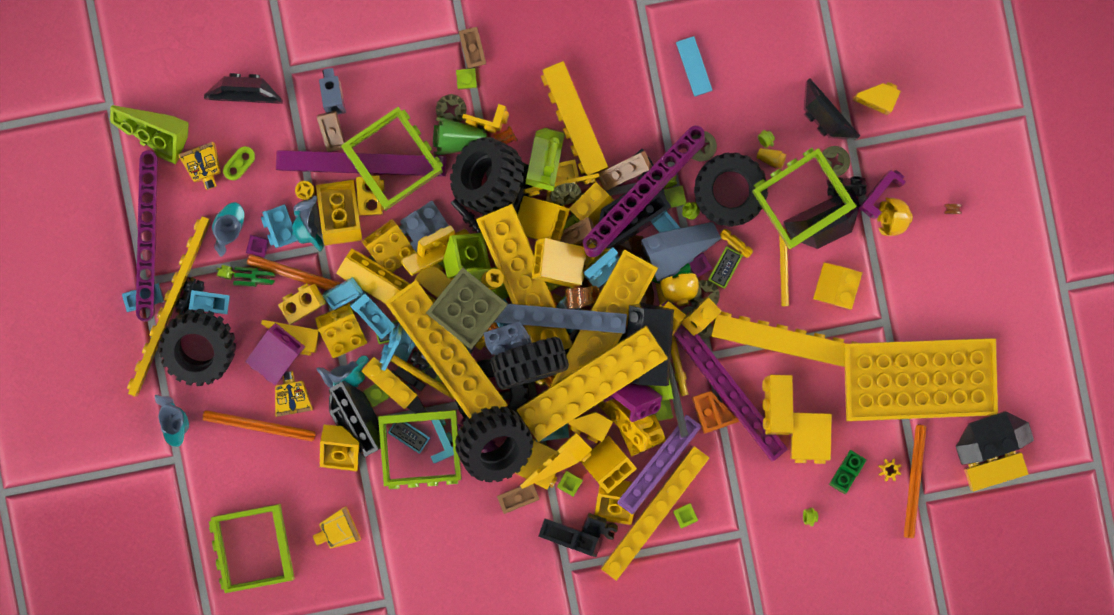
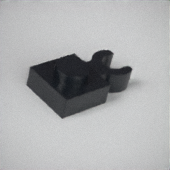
M399 366L394 372L420 391L426 386L411 373Z
M588 513L582 526V532L599 538L601 534H604L606 538L613 540L614 533L610 531L617 532L618 526L613 523L606 524L607 519Z

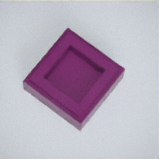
M250 235L246 253L265 258L269 240Z
M703 252L693 258L694 260L690 263V269L697 277L712 269Z

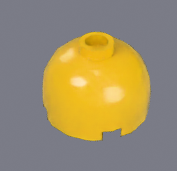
M886 197V201H882L879 206V210L882 213L877 218L878 222L881 221V227L878 228L884 236H898L907 230L913 216L904 201Z
M680 274L676 278L671 276L662 279L660 287L666 300L671 303H677L678 306L688 305L689 300H692L697 295L699 282L696 274Z

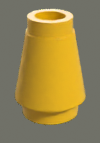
M760 148L757 159L775 169H782L786 154L780 150Z

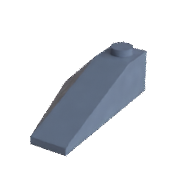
M710 222L661 232L642 239V250L648 263L658 268L654 275L658 282L676 275L687 263L690 264L694 260L693 258L701 252H705L719 241L721 237L714 223Z

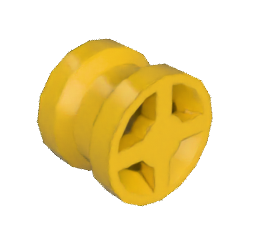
M300 181L295 187V194L302 200H310L315 195V187L308 181Z
M491 269L482 275L481 282L490 290H494L503 284L504 275L498 269Z

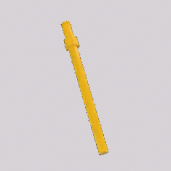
M655 284L661 305L666 299L662 294L660 284ZM672 336L671 355L676 372L674 375L676 382L678 381L681 396L688 395L685 382L687 377L682 369L676 339Z

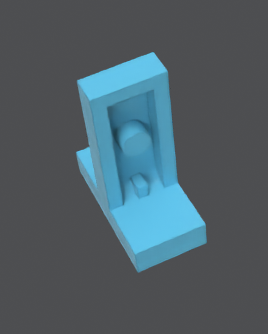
M365 291L362 296L350 304V307L361 316L381 339L396 327Z
M444 419L431 420L444 448V451L431 456L433 463L454 455L451 444L453 443L452 435L450 432L446 433L444 429L446 422Z

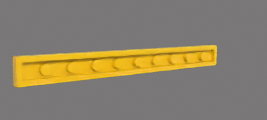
M202 216L201 220L197 219L194 225L196 232L193 237L190 236L186 245L188 251L186 255H182L179 261V265H181L180 270L175 272L171 282L174 284L172 289H168L164 300L166 303L164 308L161 307L157 314V318H159L156 326H152L149 336H152L150 342L144 345L142 350L144 356L142 361L139 360L134 370L137 372L135 378H131L128 383L129 395L134 397L139 395L159 347V341L169 323L183 285L187 280L211 220Z

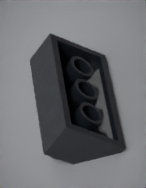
M647 303L629 305L627 337L647 326L668 357L667 360L631 383L637 385L669 386L674 309Z

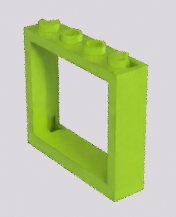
M399 107L341 145L385 211L443 172L441 169L443 164L437 156L435 158L430 153L432 148L429 143L421 140L419 137L421 132L416 125L412 126L408 120L411 118L405 109L401 111ZM398 118L434 170L388 201L352 148Z
M810 148L803 153L804 158L799 161L796 158L786 164L788 166L787 169L781 171L779 168L770 174L771 179L766 182L762 179L754 184L755 189L752 190L789 249L800 244L856 207L819 148L815 151L813 148ZM815 157L845 205L790 239L761 192Z
M457 410L378 417L384 486H388L389 489H399L400 485L408 484V488L419 487V483H427V486H438L439 482L446 481V485L458 484V480H462L461 461L455 448V441L458 436ZM451 419L455 474L390 479L386 424Z
M281 504L211 517L209 530L210 533H214L215 540H212L214 552L217 551L216 567L218 571H221L222 578H219V583L221 584V590L224 589L225 593L293 581L295 579ZM272 511L284 575L232 585L220 521Z

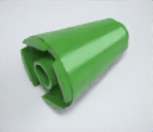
M437 117L435 121L439 122L438 125H434L433 147H437V152L434 151V154L439 156L462 152V149L465 146H469L471 141H477L481 137L486 138V133H483V129Z

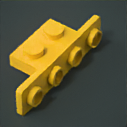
M575 159L561 162L558 165L555 188L565 183H574L576 185L579 182H584L585 185L595 183L600 175L597 173L579 177ZM532 187L524 189L523 193L531 197L540 195V191L545 189Z
M451 225L446 228H440L435 233L422 237L418 241L417 253L402 259L401 264L412 276L444 259L450 236L469 234V232L463 229L454 234L455 230Z
M615 399L598 403L599 407L641 452H644L650 437L643 429L652 427L654 421L647 416L631 422L629 420L631 411Z

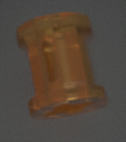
M510 126L499 134H493L495 139L505 144L518 141Z

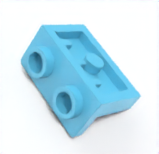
M285 204L262 212L261 220L264 228L268 227L270 234L267 237L271 246L274 245L275 248H280L298 241L292 234L293 224Z
M611 248L584 272V276L595 289H599L609 278L619 259L618 252Z

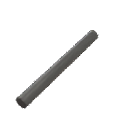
M670 362L669 379L674 398L672 400L681 438H685L689 435L672 362Z

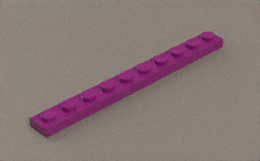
M666 300L661 305L664 306L668 302V300ZM681 324L674 333V338L772 462L788 450L777 435H766V430L763 428L764 418L700 336L698 334L693 336Z

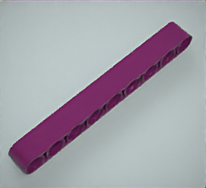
M696 125L690 127L589 232L583 240L587 256L597 257L703 147L705 144V133L702 127ZM694 135L701 136L699 139L692 138ZM682 148H685V149L688 150V151L685 152V153L679 152V150L682 149ZM668 162L675 163L673 166H667L666 164ZM656 175L662 176L660 180L653 179ZM642 189L649 190V192L645 194L641 193L640 191ZM631 202L636 203L634 207L627 206ZM616 216L623 217L620 221L614 220ZM605 229L610 231V233L606 235L601 234V232ZM591 243L597 244L595 248L588 247Z
M149 150L142 152L139 158L136 316L143 322L152 320L154 316L158 160L155 153ZM146 155L154 157L152 164L147 165L143 162ZM151 174L154 178L152 183L145 184L143 182L144 175ZM144 194H152L153 200L150 203L143 202L142 197ZM145 212L152 214L153 218L150 222L142 220V215ZM149 231L152 233L150 241L142 240L143 232ZM145 250L152 253L151 258L147 261L141 258V253ZM145 269L151 271V277L148 280L141 278V272ZM149 289L151 291L150 297L142 299L140 296L141 290ZM142 308H148L150 310V316L148 318H142L140 316V310Z
M276 151V170L359 173L346 153ZM356 153L370 174L425 176L434 170L423 155ZM437 156L443 164L441 167L443 172L438 176H446L447 157Z

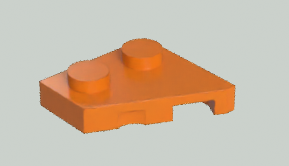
M711 391L692 397L704 434L739 422V419Z

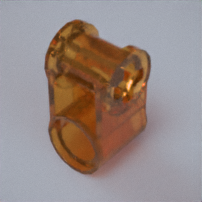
M580 286L565 289L567 309L582 308L586 305L594 304L600 294L599 288L597 286Z

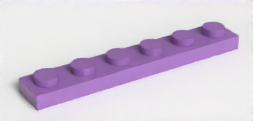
M688 415L684 418L689 436L681 438L679 426H677L618 500L617 504L632 515L701 429L702 426Z

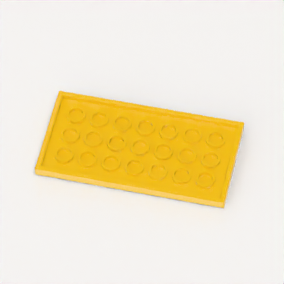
M996 338L844 344L846 421L991 416L998 413Z

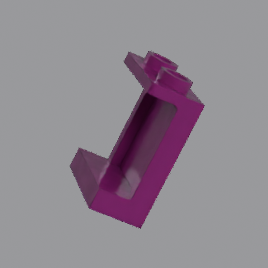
M897 170L886 172L859 206V209L872 220L878 218L882 212L873 204L891 182L895 183L898 187L903 186L906 183L903 180L904 176Z
M275 323L267 330L245 362L252 369L263 375L267 381L276 385L296 357L304 350L305 346Z
M629 383L603 401L607 402L615 398L631 411L629 420L635 422L657 413L661 407L662 395L648 385Z

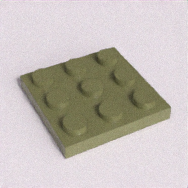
M462 267L426 313L472 350L483 337V333L487 332L508 304Z

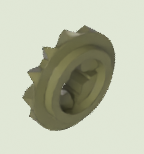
M449 94L443 96L436 105L437 117L461 122L463 114H466L465 102L457 95ZM447 102L451 106L459 105L454 109L455 117L451 113H445L448 109Z
M704 131L705 143L709 142V144L704 147L705 154L699 150L692 157V159L699 162L712 158L717 149L715 138L706 131ZM699 135L692 136L693 139H698L701 137Z
M831 146L822 152L830 166L832 162L829 159H833L839 154L837 161L842 165L836 164L832 168L836 176H841L848 170L850 157L845 149L839 146Z
M574 183L561 184L551 192V201L560 206L565 204L569 206V203H575L576 199L580 198L581 190Z
M707 280L698 281V293L695 298L690 300L691 304L696 307L703 300H697L701 295L700 288L702 287L705 292L712 291L708 297L717 305L720 298L717 286Z

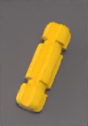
M722 230L720 237L724 241L727 240V243L738 252H742L741 254L744 257L749 258L753 249L749 246L746 247L745 243L734 234L731 235L729 230Z

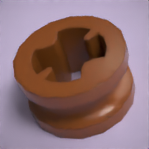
M944 204V207H946L944 214H962L960 211L962 204Z

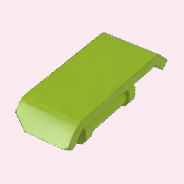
M549 128L536 131L525 184L554 191L565 136L564 132Z

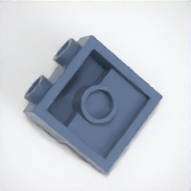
M430 201L400 221L402 225L399 228L405 236L409 234L413 240L410 244L415 252H417L418 241L422 237L429 236L440 228H446L449 225L434 202Z
M520 321L483 333L486 347L491 354L495 355L532 343L531 337Z

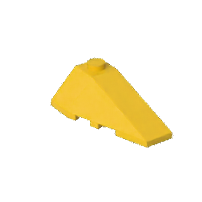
M575 433L533 472L520 487L522 489L579 463L581 460L584 463L592 455L590 453L592 448Z

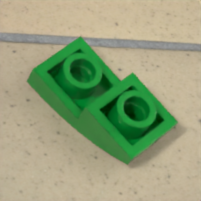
M849 450L829 485L846 494L867 459Z

